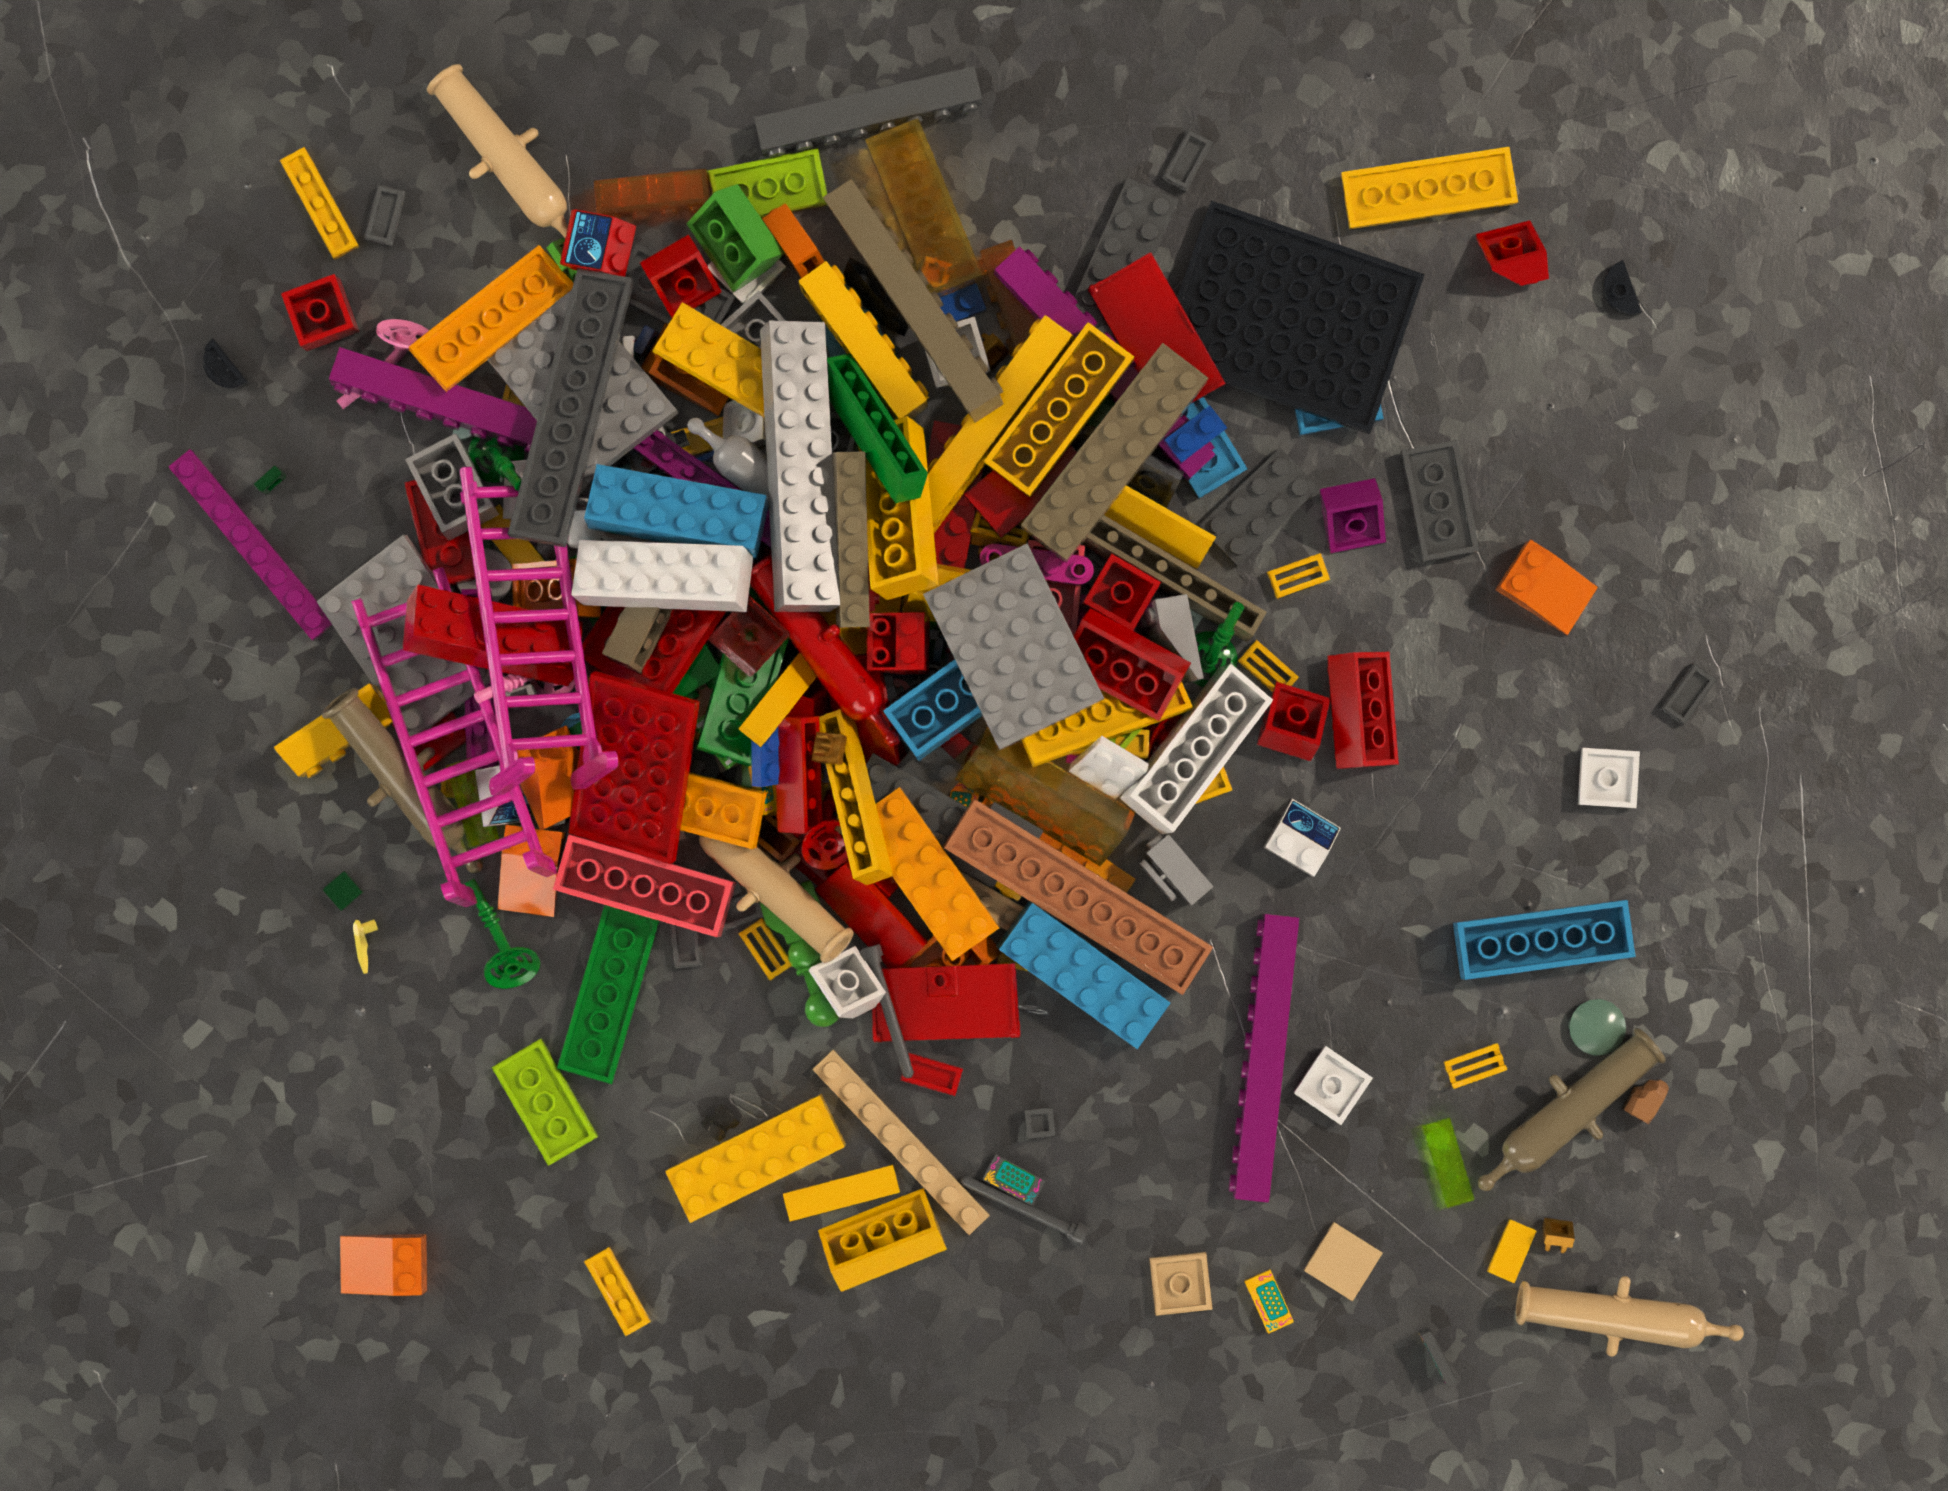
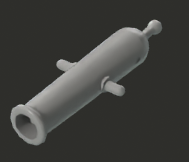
M690 419L687 424L688 430L692 434H698L711 445L714 450L713 463L719 473L743 491L766 495L769 504L766 454L750 440L742 436L730 435L722 438L706 428L701 419Z

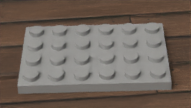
M572 290L556 301L541 316L503 348L498 349L487 360L536 421H538ZM620 341L584 475L587 483L593 480L597 464L611 466L678 414L677 409Z
M407 535L400 536L317 600V603L371 683L377 686L383 697L384 695L351 601L361 598L369 617L406 603L418 584L439 589L433 572ZM406 615L372 627L382 656L403 649ZM422 654L386 667L396 696L467 670L465 664ZM478 667L484 686L491 682L489 669ZM471 680L401 706L400 709L409 735L412 736L428 730L471 698L475 693Z
M1028 544L923 594L999 750L1104 700Z

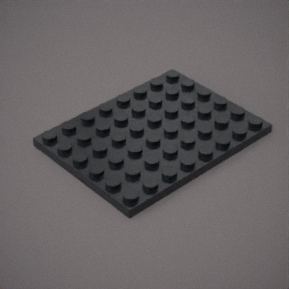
M1211 200L1177 298L1224 379L1225 385L1370 434L1425 274Z

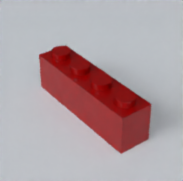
M789 715L778 725L780 769L779 784L776 785L778 832L806 834L812 827L822 822L821 763L812 761L816 732H820L819 716Z

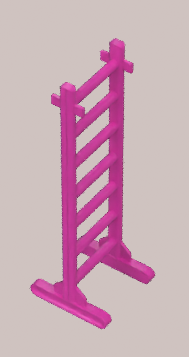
M462 467L459 470L462 485L460 495L462 505H465L501 749L499 761L501 772L490 779V793L492 796L505 795L534 774L535 762L533 757L518 759L517 750L584 746V765L571 774V785L574 790L586 789L617 768L618 756L615 751L602 752L601 745L596 739L575 598L571 595L573 582L567 544L566 548L554 546L557 567L487 570L483 540L516 538H511L508 535L509 527L481 529L477 499L517 497L519 491L515 490L513 486L477 487V482L473 479L472 467ZM559 579L564 609L493 612L489 582ZM566 621L570 650L499 654L495 624ZM572 662L576 692L506 696L501 666ZM578 704L583 734L512 739L508 708Z
M441 567L433 570L438 588L452 592L444 569ZM361 598L351 601L448 882L441 884L444 898L463 907L477 904L473 889L460 883L456 868L526 841L530 851L523 853V859L528 870L544 877L557 874L553 859L543 854L520 785H517L505 795L491 796L441 816H437L428 790L429 786L500 761L501 749L493 708L490 700H485L479 704L481 710L410 736L400 707L470 680L475 693L485 689L479 668L465 664L467 670L396 696L386 667L420 654L400 649L382 656L372 627L406 615L407 602L368 617ZM485 720L495 750L423 776L414 750L415 746ZM513 801L523 828L522 831L451 857L441 827Z

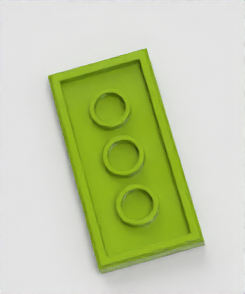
M818 148L708 170L712 194L715 191L738 184L761 219L768 215L771 210L779 208L785 203L791 212L827 206L823 199L827 195V189Z
M541 1038L491 1068L549 1166L599 1136L560 1069H557L558 1065Z

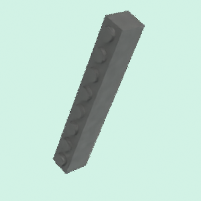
M975 66L765 114L754 117L762 154L763 156L769 155V158L785 155V151L796 148V151L809 150L813 148L812 144L824 142V145L835 144L841 141L840 138L851 136L852 139L865 137L868 135V131L879 129V132L891 131L895 129V125L906 123L907 126L922 123L924 118L934 117L935 120L947 118L950 116V112L961 110V113L973 112L978 109L977 106L982 105V96Z

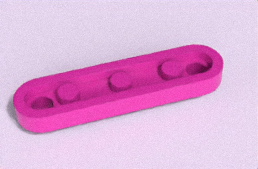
M1000 544L987 545L980 554V563L984 565L990 562L989 555L992 553L1002 556L1019 547ZM1030 549L1046 581L1083 585L1089 582L1093 576V564L1084 556L1073 555L1065 563L1050 551ZM1082 565L1085 568L1084 574H1075L1074 567Z

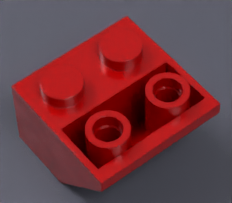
M925 612L869 613L870 627H867V671L891 674H929L930 617Z

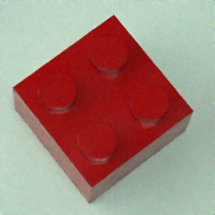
M335 274L281 293L299 345L305 351H310L360 332L341 279Z

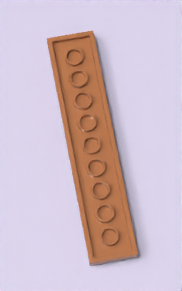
M973 798L943 845L946 850L1182 995L1213 949V946L1035 837L975 798Z

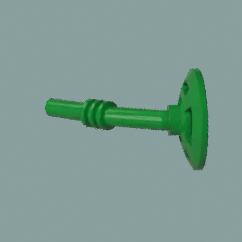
M474 436L469 445L468 454L480 478L491 483H502L504 478H506L514 489L519 491L522 479L516 473L515 466L509 459L513 461L524 460V447L515 445L516 450L514 451L510 447H506L507 452H504L498 446V439L492 437V440L488 441L480 449L476 448L482 438ZM483 456H486L492 462L491 466L484 461ZM475 458H479L481 464L489 470L488 474L478 467Z
M1239 602L1233 604L1224 623H1221L1215 632L1205 631L1195 635L1196 642L1200 644L1198 652L1201 649L1205 651L1200 659L1202 672L1210 673V679L1217 671L1215 665L1218 663V659H1222L1220 667L1226 665V658H1230V664L1235 668L1237 667V652L1230 640L1234 634V627L1244 610V605ZM1208 638H1213L1212 645H1209ZM1200 679L1193 683L1204 687L1209 680Z
M475 878L467 881L465 885L473 889L477 899L476 906L480 911L478 915L479 917L482 916L481 921L485 922L484 927L489 928L500 951L490 958L484 967L486 981L491 986L501 989L514 988L527 983L539 971L540 959L537 953L525 947L510 948L498 923L500 919L495 917L497 915L496 912H492L493 906H489ZM524 953L528 954L532 960L528 961ZM492 968H494L495 972L500 976L499 978L495 977L491 973ZM522 968L526 969V971L523 972L522 974H520V975H518V976H516V977L510 978V975H514V974L518 973V972L520 971V969H522Z

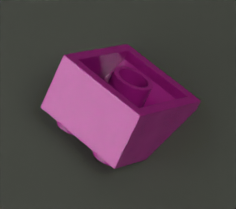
M1375 478L1320 489L1321 510L1330 553L1386 542L1383 499Z

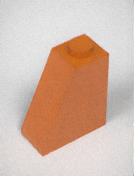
M786 203L779 208L771 210L768 215L762 218L785 252V257L800 279L824 263L819 250Z

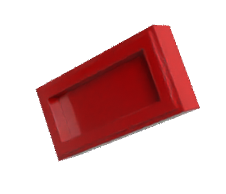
M908 1053L914 1074L911 1078H905L902 1074L901 1081L949 1095H956L963 1068Z

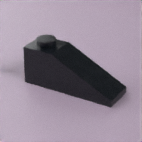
M850 257L843 273L846 284L854 289L862 303L880 324L905 337L910 327L872 271L866 265Z

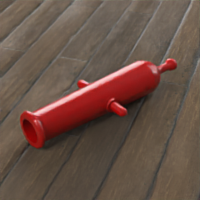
M772 554L752 567L750 585L843 713L853 720L860 721L866 719L870 721L883 735V741L887 746L894 747L898 745L900 741L899 733L889 727L880 712V707L883 703L882 690L839 637V626L835 624L830 626L820 612H775Z

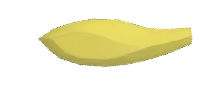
M374 919L362 924L359 920H355L353 925L357 957L364 974L368 973V943L365 934L378 930Z

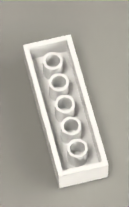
M579 540L571 595L581 604L588 606L658 607L663 609L746 612L754 556L744 546Z
M1232 664L1219 667L1192 702V709L1182 715L1147 761L1149 764L1147 773L1131 785L1122 794L1120 799L1162 835L1173 833L1273 699Z

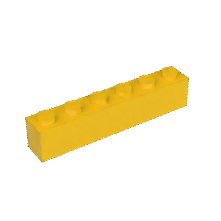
M841 709L820 716V732L843 734L847 737L842 765L826 764L853 879L865 885H870L892 877V869L856 722L843 713Z

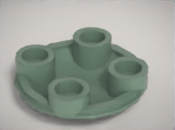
M1602 999L1589 1000L1579 1005L1568 1022L1570 1035L1575 1045L1583 1052L1594 1056L1606 1055L1616 1050L1623 1042L1626 1033L1625 1018L1621 1010L1613 1003Z

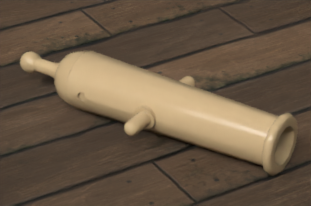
M460 64L451 65L441 71L429 83L427 92L430 95H436L482 156V162L470 169L469 176L472 179H477L487 171L490 173L493 171L532 223L543 228L552 226L565 238L568 228L564 219V214L567 210L566 199L561 190L526 150V144L538 136V130L530 128L520 136L517 134L514 136L462 74L463 68Z
M699 836L700 845L707 856L747 890L748 894L736 905L739 911H745L754 902H761L820 954V959L823 963L834 960L848 946L854 935L852 929H845L790 876V870L801 860L799 854L794 853L783 863H777L758 843L757 848L749 849Z
M1627 1276L1620 1278L1618 1290L1614 1295L1530 1286L1526 1281L1521 1282L1517 1294L1516 1322L1519 1325H1524L1526 1321L1606 1335L1608 1338L1606 1353L1610 1357L1617 1354L1619 1341L1623 1340V1338L1680 1348H1692L1701 1344L1704 1337L1707 1336L1728 1337L1732 1341H1739L1744 1336L1741 1326L1735 1324L1728 1327L1712 1324L1706 1321L1705 1314L1700 1309L1690 1304L1630 1297L1628 1293L1631 1282Z

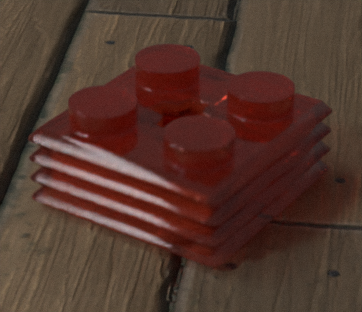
M748 596L746 612L732 611L712 633L709 641L747 676L752 677L790 636V632L751 596ZM752 632L754 635L752 640H746V634Z

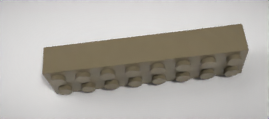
M1162 343L1021 524V529L1067 563L1206 385L1208 377Z

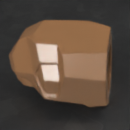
M1660 1079L1648 1080L1644 1085L1634 1087L1625 1101L1622 1110L1649 1124L1668 1093L1669 1087L1667 1083Z

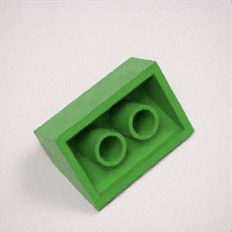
M738 184L715 191L687 222V226L733 292L738 291L768 271L785 253Z

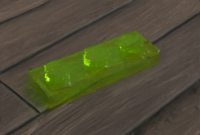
M468 759L446 765V768L458 764L460 762L466 761ZM475 770L450 779L458 809L480 801ZM481 813L462 820L469 847L499 839L496 826L483 827Z
M1450 1117L1421 1125L1446 1208L1473 1201L1474 1196Z

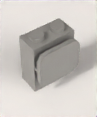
M1158 834L1146 844L1149 850L1144 854L1150 859L1151 864L1142 860L1139 862V865L1170 901H1174L1177 898L1172 892L1173 889L1180 894L1188 905H1193L1213 888V885L1169 834L1164 837Z

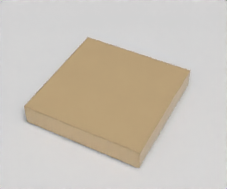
M1333 1221L1305 1266L1304 1271L1353 1301L1383 1253Z
M1206 1252L1149 1258L1156 1316L1212 1310Z

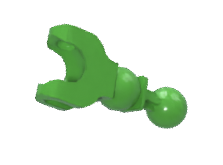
M810 880L803 882L801 886L820 904L812 882ZM760 902L766 925L785 937L787 945L790 946L788 951L789 962L797 970V976L804 975L810 994L805 1004V1013L808 1020L819 1027H827L834 1024L839 1017L809 972L811 967L822 962L820 954Z

